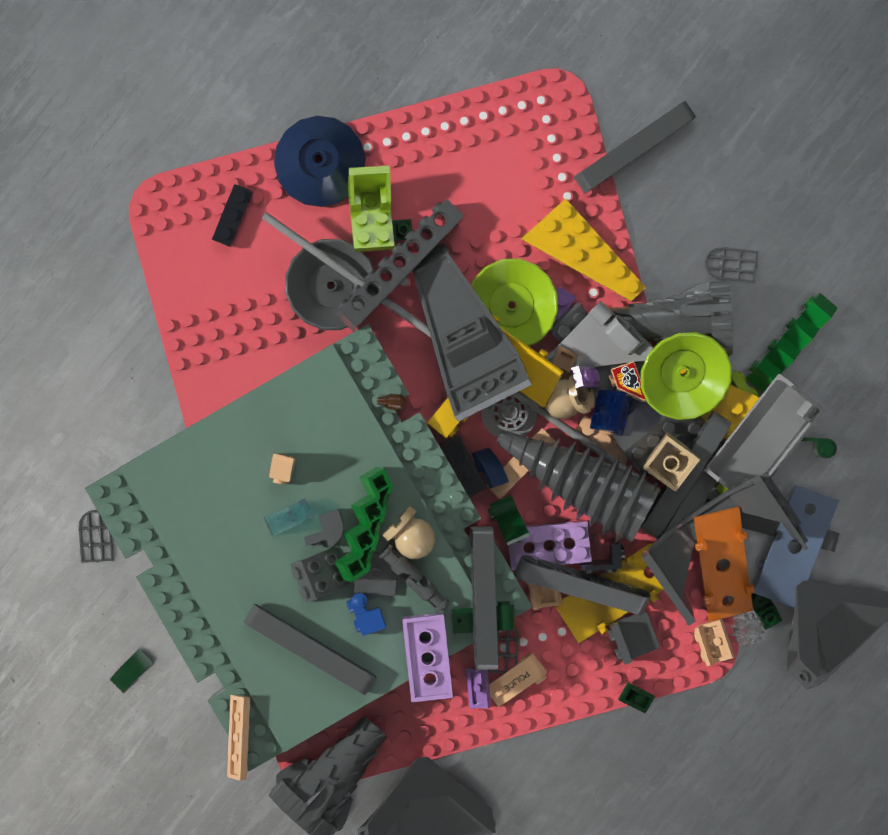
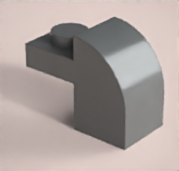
M340 509L319 515L323 531L304 537L306 546L318 547L324 544L323 540H326L328 547H331L339 541L344 531V522Z

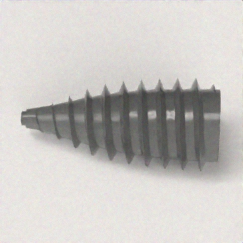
M502 431L497 439V442L500 443L499 445L519 461V466L524 465L530 471L529 479L536 476L540 480L539 491L547 487L552 491L551 502L561 497L564 500L563 511L573 506L577 509L576 520L585 514L590 518L589 528L597 522L603 525L602 536L610 530L616 533L615 543L622 538L630 542L633 541L661 489L657 487L658 481L654 484L646 481V471L638 477L633 475V464L623 470L618 468L619 458L611 464L605 462V451L596 458L590 456V447L584 452L576 451L575 442L567 448L560 446V438L552 444L544 442V437L541 440H536L509 431Z

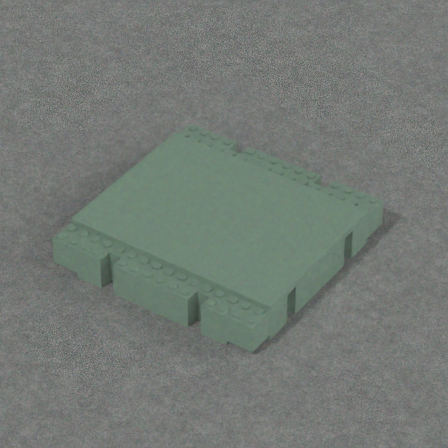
M369 324L324 348L85 487L86 492L125 559L143 549L150 559L153 567L136 576L197 683L214 673L219 678L224 688L215 692L208 702L228 737L231 695L238 694L250 697L248 771L255 769L280 753L286 752L409 680L402 617L436 613L435 608L429 602L423 601L397 575L395 596L364 593L368 598L367 604L364 607L370 610L380 606L387 626L384 629L362 636L361 632L357 633L353 622L357 620L355 613H350L346 602L352 599L354 594L358 593L354 592L355 581L349 582L348 586L317 600L305 602V599L300 594L299 584L292 574V563L311 557L329 548H336L340 558L351 552L343 534L339 541L331 547H328L326 540H323L324 544L318 547L306 546L304 537L323 531L319 515L336 509H340L343 518V533L359 524L360 522L351 505L368 495L359 477L373 468H385L394 486L392 494H390L388 499V508L384 522L381 524L378 534L380 536L376 550L373 552L380 553L391 543L393 548L400 554L395 546V539L387 541L383 533L392 523L397 525L401 521L400 515L408 507L417 511L414 515L415 518L423 519L430 524L436 541L432 551L425 557L407 559L437 587V591L444 598L449 599V603L440 611L444 612L448 656L474 643L473 633L453 634L451 609L473 608L470 538L464 528L480 520L481 517L421 413L419 412L402 422L396 410L386 409L385 405H377V397H386L387 394L392 393L401 394L406 398L410 394ZM274 453L297 458L291 482H286L285 485L274 483V478L269 477ZM494 541L496 606H498L500 601H510V605H514L515 617L532 608V605ZM257 604L373 673L377 678L366 695L359 693L246 625L244 620L253 605ZM422 632L419 637L423 641H428L431 638V634L429 632ZM429 652L422 655V659L427 662L431 661L434 657Z

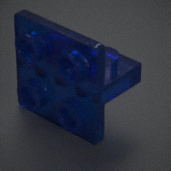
M599 390L591 417L590 429L623 436L632 397L623 391Z

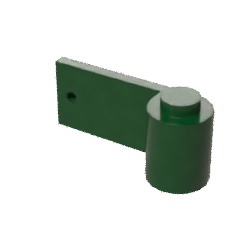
M804 437L801 440L812 442V450L817 457L831 458L836 454L837 445L831 439Z
M512 495L489 504L491 508L487 509L492 520L496 519L507 545L515 542L520 543L522 539L530 536Z
M510 601L498 602V606H496L497 631L516 630L514 605H510ZM473 608L451 609L453 634L473 633Z

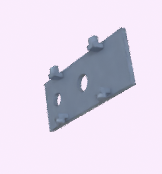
M798 485L794 486L788 504L801 521L799 527L808 539V542L805 544L809 549L805 551L802 547L800 552L791 553L788 549V544L797 538L793 539L782 522H780L766 561L760 560L757 568L762 569L754 589L755 594L795 608V588L802 581L809 580L839 500ZM807 504L815 506L813 514L808 515L804 512V507Z

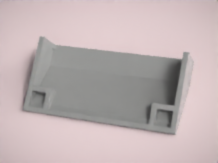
M778 374L704 471L727 489L765 472L772 479L825 409L795 384Z

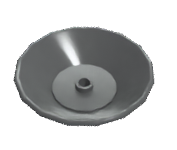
M321 239L311 243L362 280L372 270L375 272L371 260L363 252H354V246L351 243L341 239ZM303 248L292 258L285 275V293L292 310L306 324L321 330H342L348 327L336 316L339 310L337 306L344 299L348 301L353 296L351 292L357 285ZM333 282L335 284L334 289H329L327 284ZM360 302L353 303L356 309H363V305Z

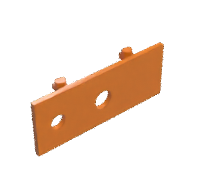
M737 506L693 517L697 539L695 549L699 553L705 595L702 599L704 605H706L708 621L753 611L751 593H755L754 585L749 583L744 540L748 538L747 532L742 531L740 508ZM721 559L729 560L728 568L723 571L717 570V562ZM725 596L733 597L730 604L722 603Z

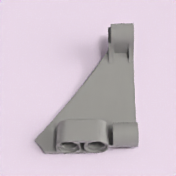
M600 301L548 355L547 360L552 363L559 346L578 354L573 367H598L633 361H645L653 346L625 318L615 315Z

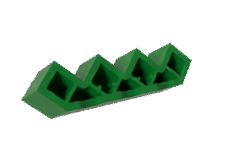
M818 293L815 297L810 296L804 303L805 308L796 318L792 317L785 325L787 327L777 340L773 339L767 346L768 350L759 361L755 360L748 368L750 373L746 378L763 393L778 374L781 375L796 360L801 350L814 339L819 329L833 317L838 309L821 293Z
M375 467L359 477L368 495L351 505L360 523L343 533L351 552L335 561L343 579L349 582L355 581L370 571L373 551L376 550L380 536L378 534L381 524L384 522L389 496L392 494L394 487L385 468Z

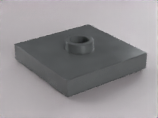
M373 552L370 571L355 580L354 592L395 596L397 574L390 569L391 566L383 558L380 559L378 557L379 552Z

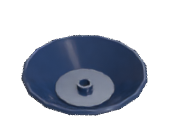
M317 115L299 120L284 132L276 146L274 166L278 181L289 196L304 205L325 207L340 203L349 196V168L365 167L366 158L362 142L350 126L336 118ZM317 156H321L323 160L322 162L317 163L315 161V158Z

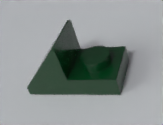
M628 680L618 700L646 714L656 696Z

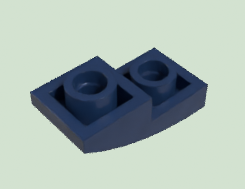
M490 448L471 453L478 472L483 471L489 489L509 482L500 461Z

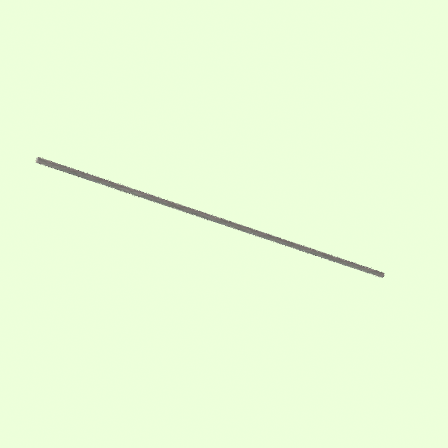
M265 212L262 217L263 220L355 285L359 284L361 287L366 283L272 215ZM367 288L370 295H377L374 288ZM388 297L382 302L386 307L431 338L429 328L425 323ZM521 391L512 394L586 448L590 447V450L596 455L600 456L605 451L561 419L551 416L545 408ZM605 451L604 460L611 464L616 458ZM619 461L618 468H621L623 470L628 468L626 465ZM632 470V474H633V475H635V476H637V477L640 476L639 474H637L636 472H634V471Z

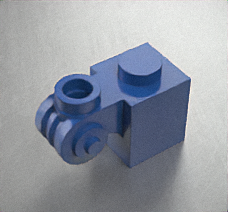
M356 593L352 599L346 602L350 613H355L357 620L353 622L357 633L361 632L362 636L386 628L387 625L380 606L370 610L364 607L368 601L366 594Z

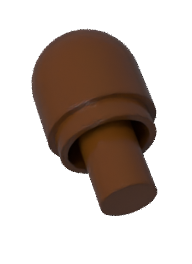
M390 393L386 397H377V405H385L386 409L402 410L406 405V399L401 394Z

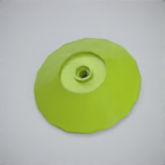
M520 258L501 259L484 267L473 279L472 288L491 315H495L500 319L498 325L528 347L540 342L552 329L558 314V293L550 276L538 265ZM513 301L516 304L514 309L508 307L509 302Z
M698 332L677 333L660 341L648 353L641 369V390L647 403L660 415L675 420L695 419L711 412L725 398L732 381V364L726 349L713 337ZM682 369H686L684 374H680Z

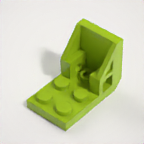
M390 165L349 168L348 194L354 252L393 250L395 245L391 217Z

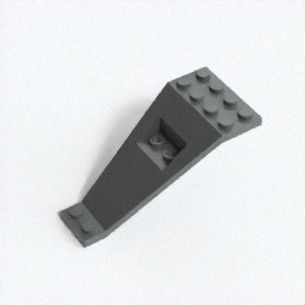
M442 243L436 246L413 270V275L445 389L457 421H460L532 384L519 353L455 264L446 244Z
M578 302L555 320L550 331L559 344L588 315L587 311ZM637 361L634 363L641 379L643 363ZM627 363L598 366L596 370L600 375V387L588 388V390H593L595 406L619 447L640 475L646 471L643 469L644 462L667 432L685 445L698 435L703 427V423L699 418L675 420L660 415L647 402L638 401L617 391L616 386L612 387L608 375H611V369Z

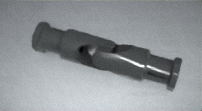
M391 543L379 553L378 557L380 559L383 558L391 566L390 569L404 580L423 601L429 602L435 608L436 613H439L446 607L449 599L444 598L437 591V587L416 569L404 555L401 556Z

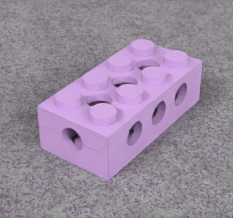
M586 520L526 526L530 536L522 539L520 543L515 542L508 545L511 570H516L522 555H529L559 565L592 562L588 522ZM566 538H573L574 544L572 547H564L563 543ZM546 540L554 542L552 549H544L543 544ZM532 542L534 549L531 552L524 551L523 546L525 543Z
M444 612L402 617L411 702L453 698ZM422 632H429L431 638L428 641H423L419 635ZM429 652L434 657L431 661L427 662L422 659V655ZM432 673L436 676V679L432 682H427L424 676Z

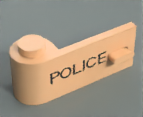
M531 652L522 658L516 666L489 684L490 697L500 707L533 683H541L546 678L547 670L534 653Z

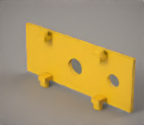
M493 315V318L499 324L500 319ZM500 327L522 358L532 384L520 391L541 407H546L564 371L547 360L548 352L541 349L540 353L535 352Z
M652 542L621 561L622 568L617 569V572H604L599 575L600 577L648 591L651 594L650 599L652 603L659 599L657 594L664 590L655 576L647 578L644 575V570L648 565L643 560L642 553L653 545ZM572 595L563 598V604L555 606L578 643L598 631L601 634L608 631L607 625L628 613L624 610Z

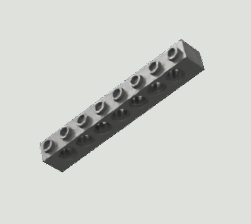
M448 199L443 204L438 202L431 210L434 213L430 217L426 215L418 223L420 227L416 231L412 229L405 236L407 239L403 245L398 243L391 251L393 255L389 259L385 257L378 264L380 268L376 272L372 270L365 277L366 283L362 287L358 284L351 292L353 296L348 301L344 299L337 306L339 310L336 316L353 332L463 219L465 215ZM435 219H440L443 222V226L437 225ZM421 233L429 234L430 239H424ZM408 247H415L417 253H411L408 250ZM394 261H402L404 267H397ZM381 274H387L390 277V281H384L381 278ZM367 288H374L377 295H370ZM360 302L363 305V309H356L353 303Z

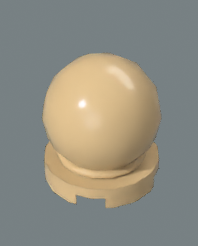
M573 375L569 377V380L560 379L545 409L551 416L560 419H568L578 412L582 414L591 412L590 408L595 405L593 390L576 388Z
M408 507L400 515L401 521L397 525L392 523L383 533V536L387 541L395 539V546L400 554L410 559H420L432 551L436 541L430 524L423 519H416L414 515L417 511Z

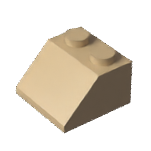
M667 432L644 462L643 469L676 492L700 461V458L685 444Z

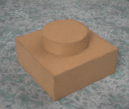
M559 346L552 364L569 374L578 354Z

